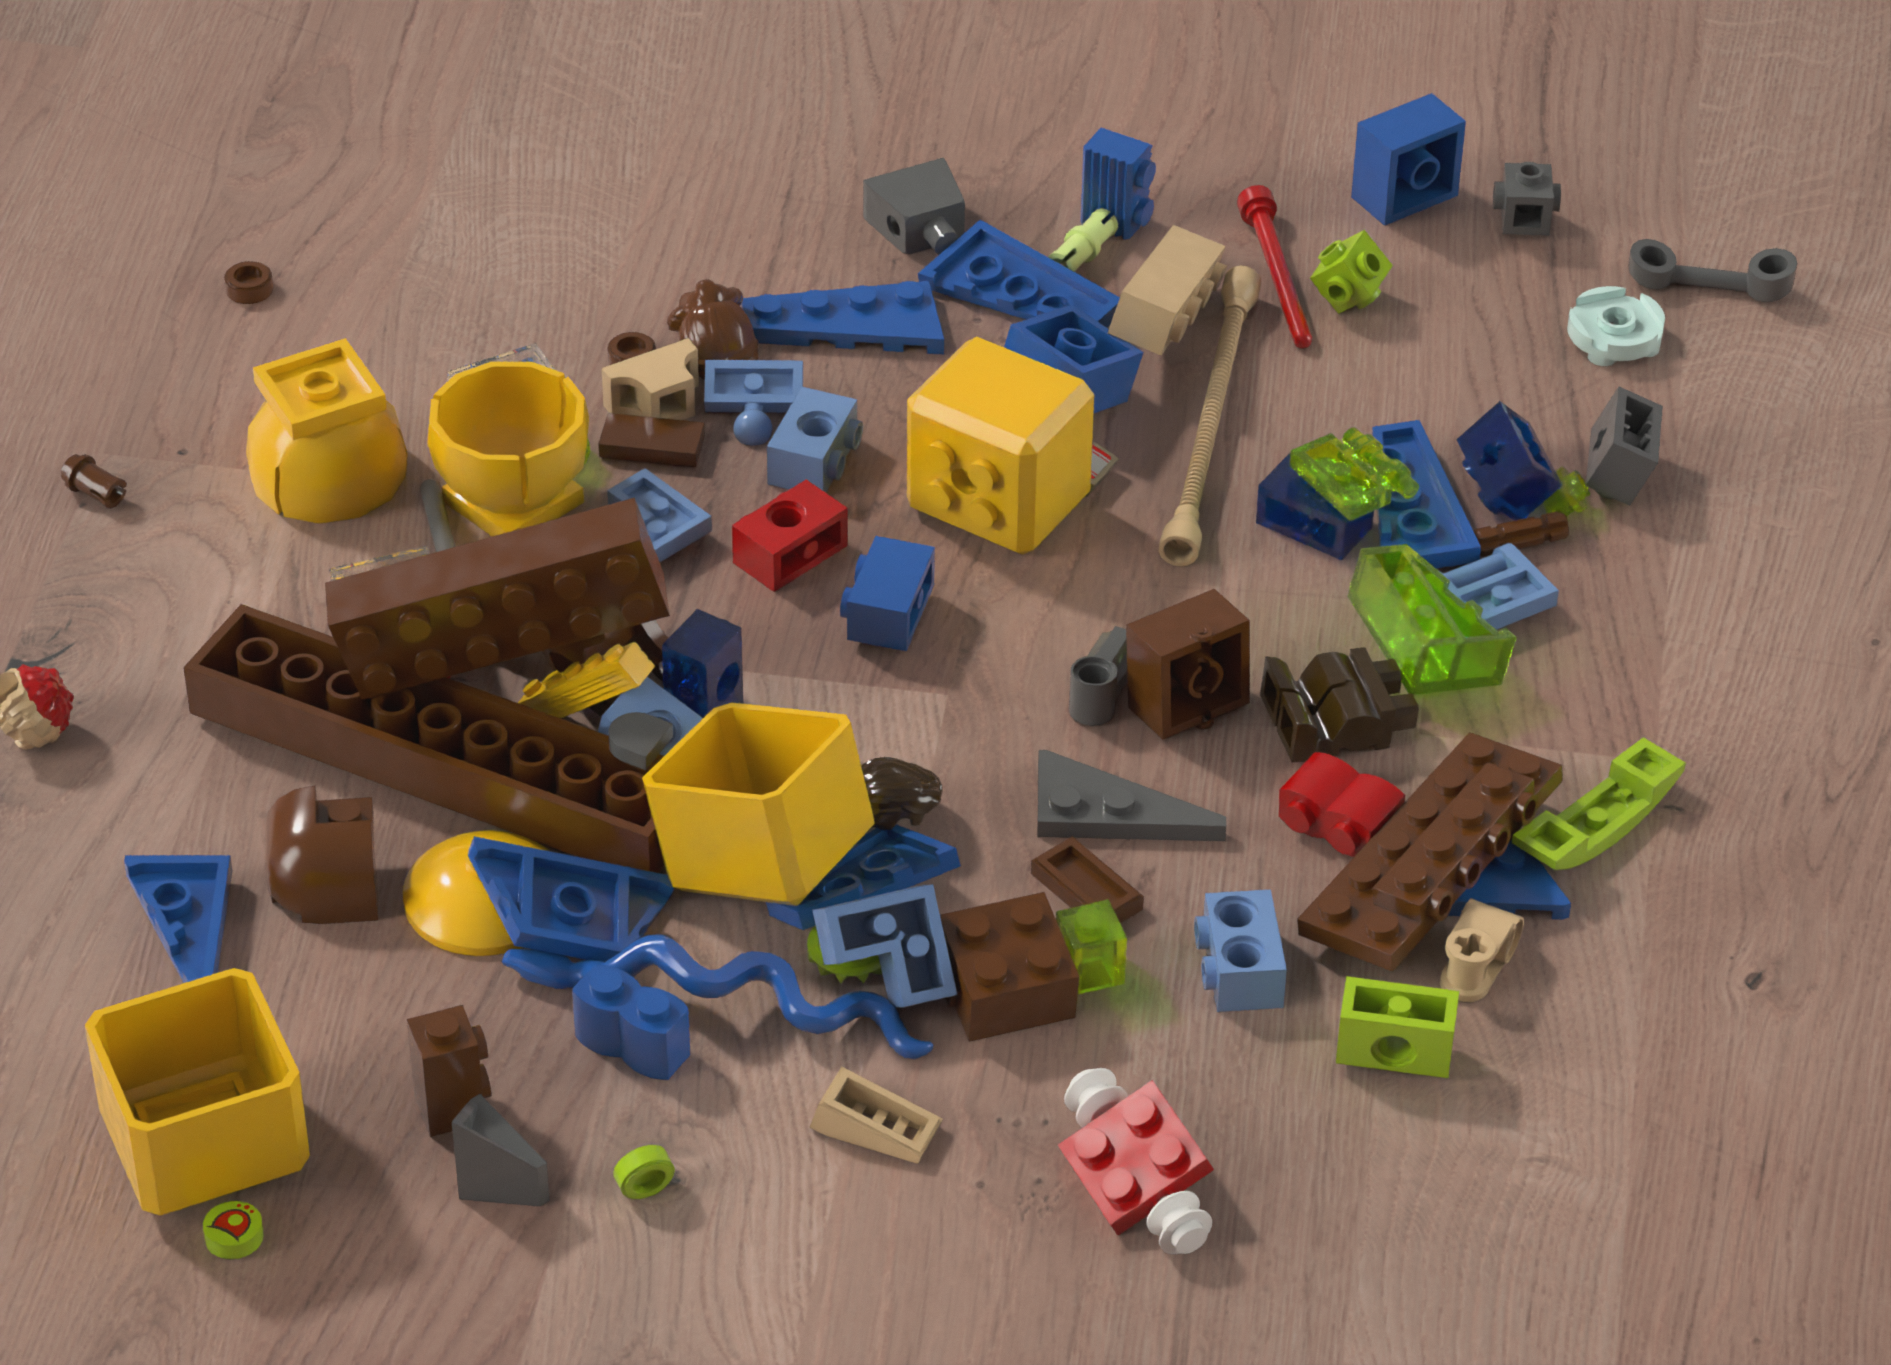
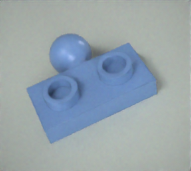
M705 360V412H742L737 416L733 426L736 439L742 444L751 446L767 442L772 435L773 428L770 418L764 412L788 411L799 390L803 387V361Z

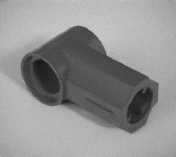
M1115 626L1112 631L1103 632L1089 654L1077 659L1072 664L1068 710L1070 716L1075 721L1083 725L1096 726L1105 724L1114 717L1116 699L1128 682L1126 629Z

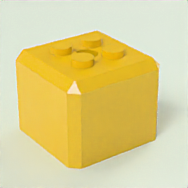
M977 336L966 341L907 399V498L910 507L1024 555L1033 551L1090 492L1094 393L1084 380Z
M733 702L715 707L642 777L668 878L672 887L681 891L798 906L875 824L852 725L846 714Z
M237 968L225 970L95 1010L86 1022L85 1030L99 1110L142 1210L161 1216L300 1171L310 1157L300 1072L253 973Z

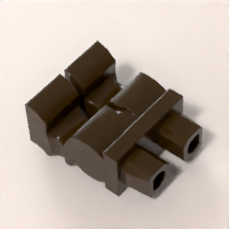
M1365 647L1350 649L1349 656L1339 652L1317 654L1302 672L1298 681L1294 680L1286 662L1277 657L1265 656L1260 696L1274 726H1277L1278 735L1292 763L1306 762L1315 752L1337 756L1342 747L1352 751H1361L1371 746L1375 750L1390 748L1392 732L1414 729L1419 711L1418 704L1412 693L1389 696L1400 693L1401 670L1396 660L1388 659L1372 662Z

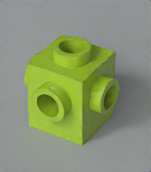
M1363 230L1342 242L1337 240L1327 246L1318 256L1321 262L1309 279L1317 287L1319 293L1340 314L1354 306L1362 309L1371 304L1380 295L1381 290L1378 287L1393 264L1368 233Z

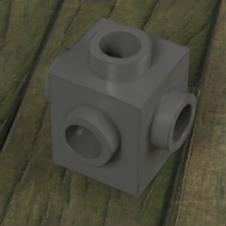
M1535 162L1505 163L1503 181H1495L1493 188V209H1501L1503 234L1550 235L1552 211L1559 212L1561 203V184L1553 183L1551 164H1537Z

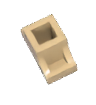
M687 338L603 367V406L609 413L675 420H685L695 416L694 388L699 387L698 349Z

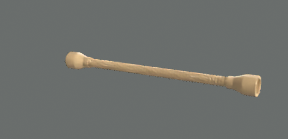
M1240 265L1229 269L1225 274L1221 289V297L1225 305L1223 312L1224 322L1180 504L1175 510L1174 517L1163 528L1159 544L1161 558L1174 566L1182 567L1194 563L1198 557L1202 542V533L1198 524L1200 517L1198 510L1242 323L1246 319L1248 311L1258 301L1262 280L1260 275L1248 266Z

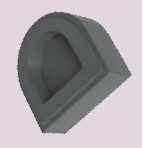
M632 712L617 717L609 726V749L617 759L647 770L673 738V723L646 713Z

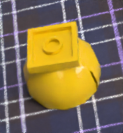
M346 338L253 367L254 382L266 400L248 426L246 455L256 496L277 514L283 512L284 517L321 524L360 518L393 498L406 476L408 452L394 406L386 400V394Z
M489 362L455 374L431 399L427 444L436 470L447 483L442 486L443 501L492 537L558 519L584 503L583 487L573 481V478L584 467L589 413L585 397L569 376L565 378L564 373L534 362Z

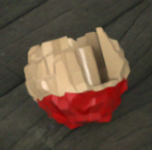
M23 664L18 669L11 668L0 675V727L5 735L16 740L14 743L23 750L34 747L40 748L49 742L53 743L69 726L74 695L63 684V679L59 676L58 670L39 666L29 667Z

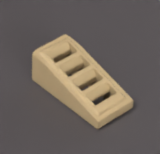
M841 1066L818 1104L810 1128L826 1136L918 1164L943 1119ZM863 1113L874 1115V1117L870 1119L864 1116ZM885 1120L896 1122L892 1130L883 1126ZM907 1126L918 1129L913 1140L903 1136Z

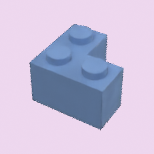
M933 884L916 886L812 910L824 965L841 964L878 955L888 1001L895 1007H907L957 995Z

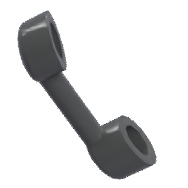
M1642 239L1635 242L1630 249L1628 268L1635 281L1648 289L1660 290L1674 283L1744 291L1757 301L1773 302L1782 299L1792 291L1798 263L1792 252L1785 249L1772 248L1763 250L1751 258L1747 273L1676 265V256L1667 245L1657 240Z

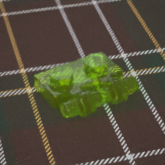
M1355 427L1348 429L1344 433L1342 442L1332 433H1329L1292 449L1290 453L1289 466L1349 521L1390 504L1392 492L1397 491L1405 499H1409L1419 489V484L1410 476L1411 471L1399 459L1389 458L1383 452V445L1371 434L1364 435Z

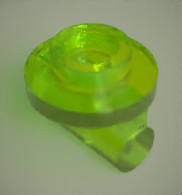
M1561 466L1554 470L1553 477H1544L1538 482V489L1546 514L1560 512L1564 513L1567 517L1574 511L1581 513L1587 509L1585 498L1590 496V490L1585 486L1586 482L1577 470L1569 473L1565 467Z

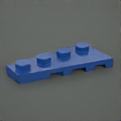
M982 220L974 224L918 273L919 282L929 281L932 291L1025 320L1074 305L1105 327H1109L1120 298Z
M905 281L898 284L877 286L860 285L853 288L823 291L810 290L802 293L780 295L764 294L758 297L743 298L741 308L749 317L755 338L760 344L810 346L814 339L826 340L835 345V348L855 349L856 342L883 343V351L903 352L904 345L927 346V354L944 355V336L929 281Z

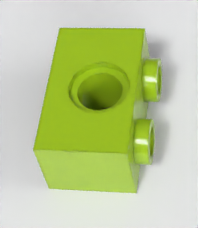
M1346 976L1339 1023L1336 1064L1449 1078L1459 991Z

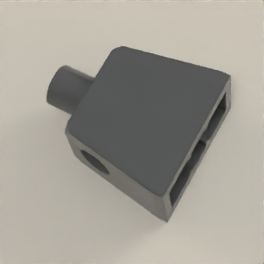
M944 158L863 180L864 219L902 253L913 254L933 248L940 255L965 233L964 198Z

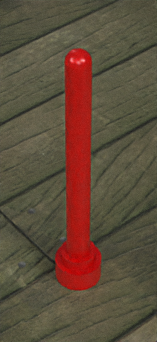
M1250 186L1244 189L1237 198V206L1241 218L1246 224L1254 227L1293 342L1296 347L1305 349L1311 345L1312 336L1272 222L1277 212L1273 193L1266 186Z

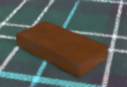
M608 413L598 443L599 457L696 467L705 437V422Z
M1073 836L1031 860V874L1101 934L1143 910L1144 896Z

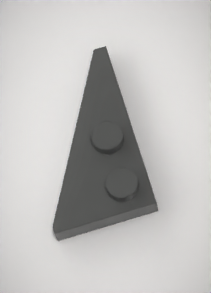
M1039 750L1037 837L1070 838L1073 836L1074 838L1226 841V816L1054 752Z

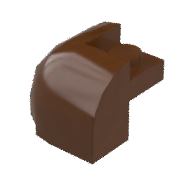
M316 785L294 789L274 803L267 813L265 826V868L272 903L278 902L283 908L300 914L302 923L335 924L378 921V880L374 852L372 797L317 801Z

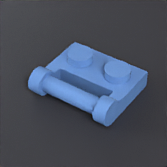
M1512 543L1495 548L1492 555L1444 574L1440 571H1435L1423 576L1421 579L1422 592L1427 601L1431 604L1438 603L1472 639L1557 606L1559 590Z

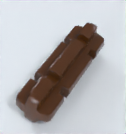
M1551 512L1542 514L1540 518L1533 516L1497 524L1496 528H1491V526L1474 530V533L1481 546L1480 556L1486 557L1492 555L1495 548L1507 543H1512L1517 549L1543 544L1547 540L1554 542L1566 539L1569 535V527L1564 513Z

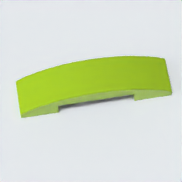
M1643 737L1611 761L1608 778L1557 816L1545 810L1533 819L1529 825L1524 826L1513 834L1512 844L1554 870H1564L1581 865L1609 849L1637 826L1676 783L1685 770L1686 762Z

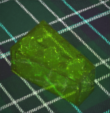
M1407 544L1361 548L1347 597L1386 659L1396 660L1401 670L1402 684L1408 694H1427L1502 685L1517 638L1507 628L1501 629L1499 632L1481 617L1483 612L1481 606L1473 600L1467 601L1466 604L1448 589L1450 580Z

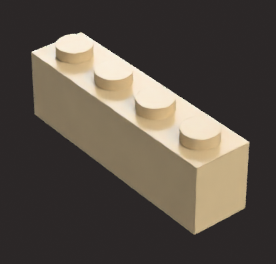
M1173 225L1123 289L1108 334L1158 355L1163 354L1171 341L1179 343L1187 325L1191 326L1200 307L1205 308L1212 290L1216 292L1221 284L1227 265L1220 263L1226 246Z

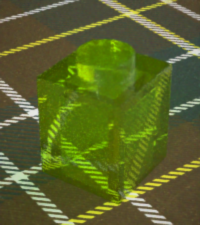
M1109 899L1056 911V921L1079 974L1078 994L1125 984L1127 936Z

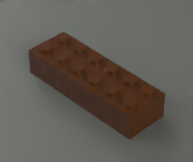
M635 497L325 583L328 627L362 700L670 616L664 573Z

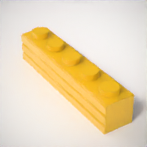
M636 642L623 647L617 644L602 656L599 653H595L583 664L577 661L562 673L556 670L541 682L538 679L531 681L522 690L524 695L518 703L549 715L563 718L639 687L655 665L651 660H648V656L641 651Z

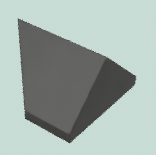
M481 1094L470 1099L452 1121L459 1199L539 1207L549 1202L547 1162Z

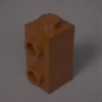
M463 1005L407 1019L414 1097L430 1137L451 1132L452 1121L473 1097L479 1094L484 1098L492 1096L486 1068L483 1063L480 1064V1060L488 1058L486 1039L480 1025L471 1027Z

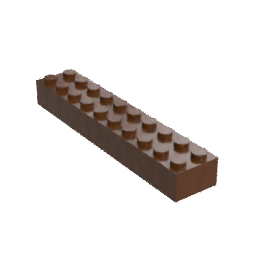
M240 604L183 667L189 711L192 715L580 858L659 873L665 865L642 777L664 755L659 754L647 770L641 769L614 757L609 749L608 735L446 677L362 700L332 636Z

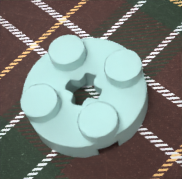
M1617 286L1594 288L1582 293L1576 299V306L1573 309L1571 308L1569 312L1567 331L1572 342L1582 351L1587 352L1589 361L1595 365L1610 366L1616 361H1630L1643 357H1653L1660 351L1664 331L1665 314L1661 306L1654 299L1643 293L1640 295V300L1625 296L1626 288Z

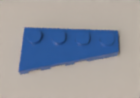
M1420 420L1372 427L1371 448L1382 576L1452 567L1480 560L1481 546Z

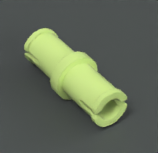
M1103 208L1095 210L1082 225L1075 226L1066 233L1064 243L1051 253L1048 258L1075 272L1083 263L1095 259L1101 251V245L1116 233L1118 229L1116 217L1113 215L1103 224L1101 221L1110 211Z

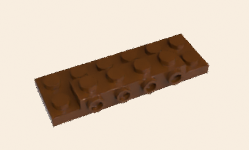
M1469 732L1297 918L1298 935L1393 972L1438 921H1443L1447 917L1452 905L1463 892L1475 886L1481 872L1495 857H1500L1505 852L1513 834L1519 831L1523 825L1527 826L1532 822L1538 808L1562 783V765Z

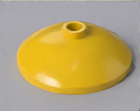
M483 830L451 837L433 846L416 860L404 881L403 904L409 923L422 938L443 950L470 956L499 955L506 953L509 949L523 948L514 946L468 857V849L474 836L549 851L547 848L534 840L514 833Z

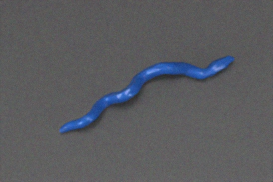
M656 934L647 935L635 940L606 962L588 959L573 963L567 956L533 949H509L502 959L504 966L514 969L526 980L555 989L573 988L594 965L615 967L625 971L632 977H635L648 966L656 965L684 990L702 998L724 997L746 983L762 981L773 988L785 1019L801 1031L814 1034L832 1032L856 1018L867 1017L876 1022L890 1047L904 1058H920L931 1052L934 1046L930 1041L912 1038L901 1021L896 1007L885 997L874 992L861 990L850 992L825 1006L809 1004L801 994L797 977L791 965L772 953L757 951L742 953L719 969L709 970L697 963L672 938Z

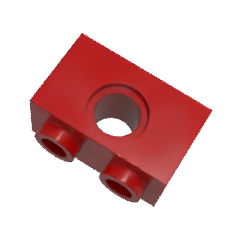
M807 479L788 491L779 494L772 501L745 515L732 525L733 564L773 592H776L848 546V508Z

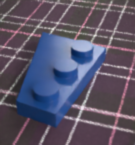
M898 824L891 830L875 828L858 841L798 906L766 902L769 916L798 929L805 930L815 926L812 911L814 909L903 890L956 869L961 864L956 847Z

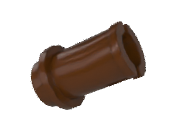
M72 455L62 467L61 478L65 481V486L70 491H82L102 503L106 508L116 507L126 494V490L123 489L127 486L125 480L97 466L96 461L90 455Z

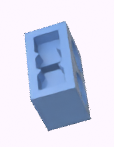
M1271 889L1205 893L1204 916H1195L1194 935L1197 950L1206 949L1207 956H1203L1201 962L1202 982L1204 990L1213 989L1217 1012L1284 1008L1287 968Z

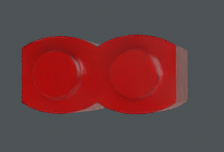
M1315 752L1279 789L1278 816L1293 831L1305 833L1311 837L1324 838L1336 851L1355 857L1404 804L1405 794L1396 786L1380 777L1371 774H1359L1345 761L1326 753Z

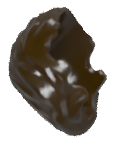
M892 757L874 758L861 765L875 822L871 828L891 830L899 820L905 818L910 819L911 825L918 826L922 822L924 815L941 802L942 783L939 777L928 769Z

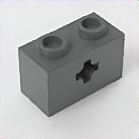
M1618 386L1591 428L1585 486L1595 490L1602 497L1616 499L1629 506L1631 505L1658 464L1662 405Z

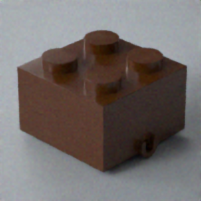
M1209 590L1126 624L1128 708L1162 740L1194 726L1199 729L1211 728L1214 725V718L1250 703V620L1217 590ZM1202 715H1205V719L1208 721L1202 722Z
M1045 892L940 914L957 995L945 997L948 1007L955 1006L969 1042L1076 1017L1079 974Z

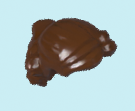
M710 279L699 281L696 283L694 291L684 293L680 297L679 306L667 317L669 330L678 332L679 341L689 338L698 349V376L704 380L705 360H758L759 352L758 340L755 338L751 321L740 307L743 301V293L738 288H727L723 285L715 284Z

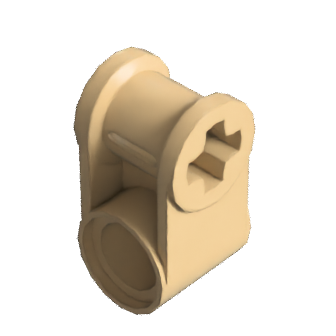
M1469 899L1461 912L1456 926L1447 937L1445 951L1449 961L1442 970L1440 978L1441 989L1459 991L1458 1001L1475 1002L1483 999L1488 994L1503 966L1511 960L1518 946L1524 926L1523 917L1483 902Z

